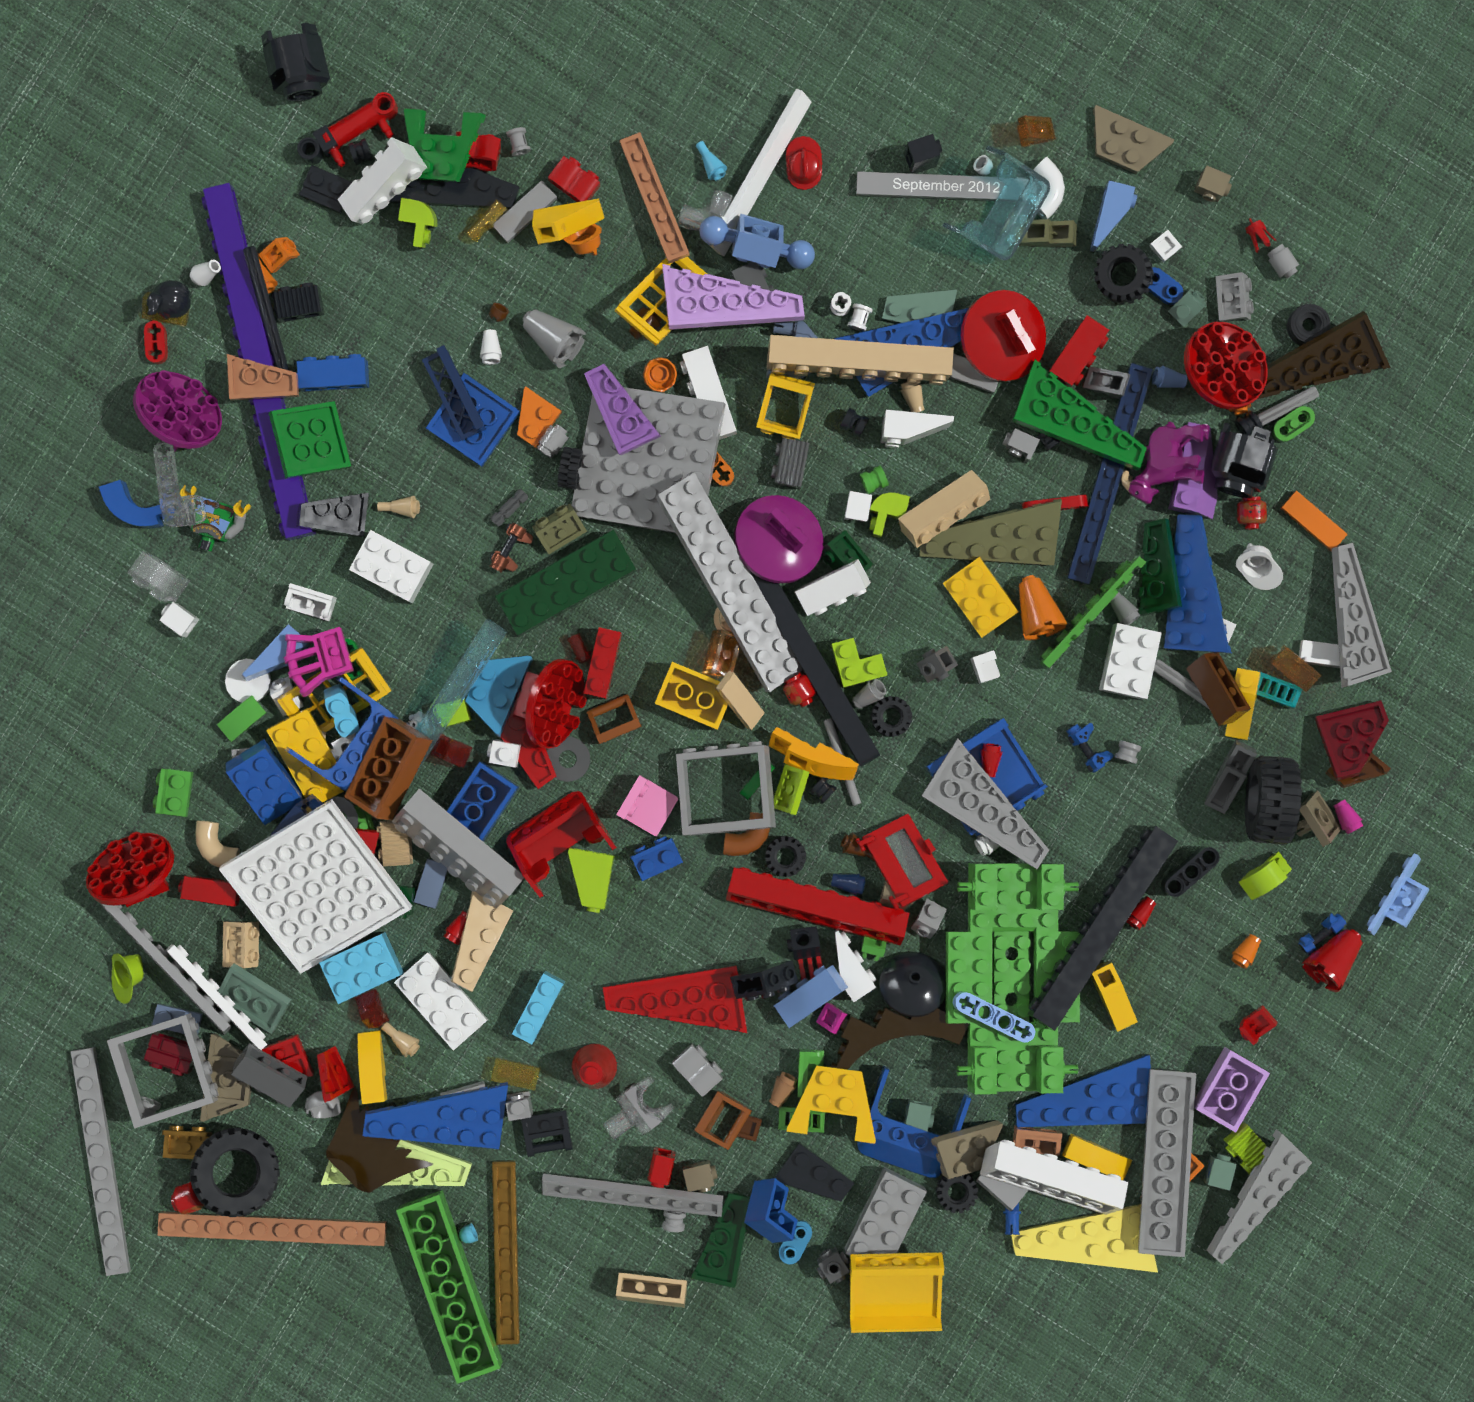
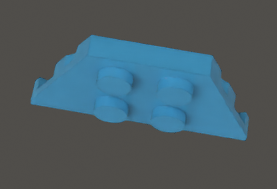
M531 656L482 661L467 695L466 704L475 711L479 718L498 737L502 734L526 673L533 661Z

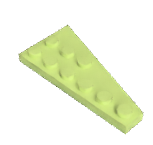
M400 1140L395 1150H412L405 1158L424 1160L433 1163V1165L410 1172L384 1184L464 1186L472 1163L411 1141ZM330 1161L328 1162L321 1185L352 1184Z

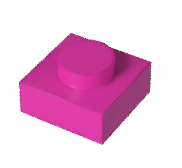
M826 1003L816 1022L831 1033L837 1034L847 1014L833 1004Z

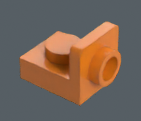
M288 237L275 238L258 255L269 271L275 273L286 262L297 258L300 254L296 250L295 243Z

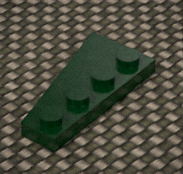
M1163 518L1145 523L1142 552L1144 553V561L1146 563L1141 568L1143 578L1142 587L1139 590L1141 604L1140 608H1138V613L1140 616L1182 607L1169 519Z
M732 1192L728 1194L722 1209V1217H718L691 1279L732 1288L736 1287L747 1224L744 1221L751 1196Z

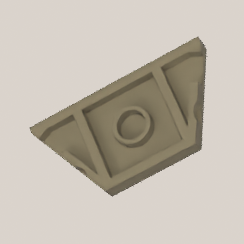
M1095 105L1093 109L1095 120L1094 137L1096 140L1095 156L1137 174L1174 142V139L1100 106Z
M212 1033L210 1037L208 1061L212 1066V1074L210 1075L213 1083L215 1082L218 1086L219 1096H217L218 1100L214 1103L202 1106L200 1118L202 1122L250 1104L252 1086L238 1081L231 1075L234 1062L243 1051L215 1033Z
M995 1120L932 1138V1145L938 1151L936 1157L941 1164L940 1169L943 1176L951 1179L981 1170L985 1149L994 1145L1003 1127V1123Z

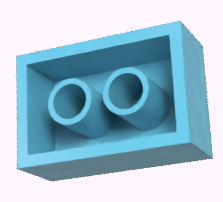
M386 932L319 963L338 1004L404 973Z

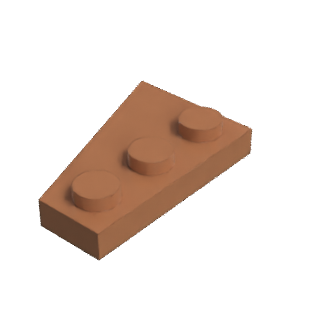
M227 354L230 400L299 397L298 374L296 372Z

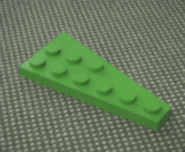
M1139 556L1131 561L1126 560L1122 562L1114 571L1117 575L1114 578L1107 579L1100 587L1102 590L1100 595L1096 594L1086 603L1087 610L1083 614L1078 613L1071 620L1070 623L1073 626L1068 631L1064 629L1055 639L1058 643L1053 648L1049 646L1041 655L1043 660L1040 664L1046 669L1050 668L1070 646L1069 643L1072 640L1074 641L1084 631V626L1093 621L1118 594L1117 590L1132 579L1133 574L1131 572L1142 568L1146 561Z

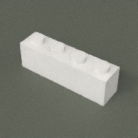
M708 346L682 354L683 361L680 362L683 374H688L690 382L687 383L690 395H695L698 399L724 402L726 404L719 440L737 434Z

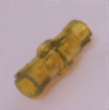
M496 199L484 214L481 213L478 216V221L466 232L467 235L475 242H478L489 228L492 229L495 226L494 222L507 210L506 207Z

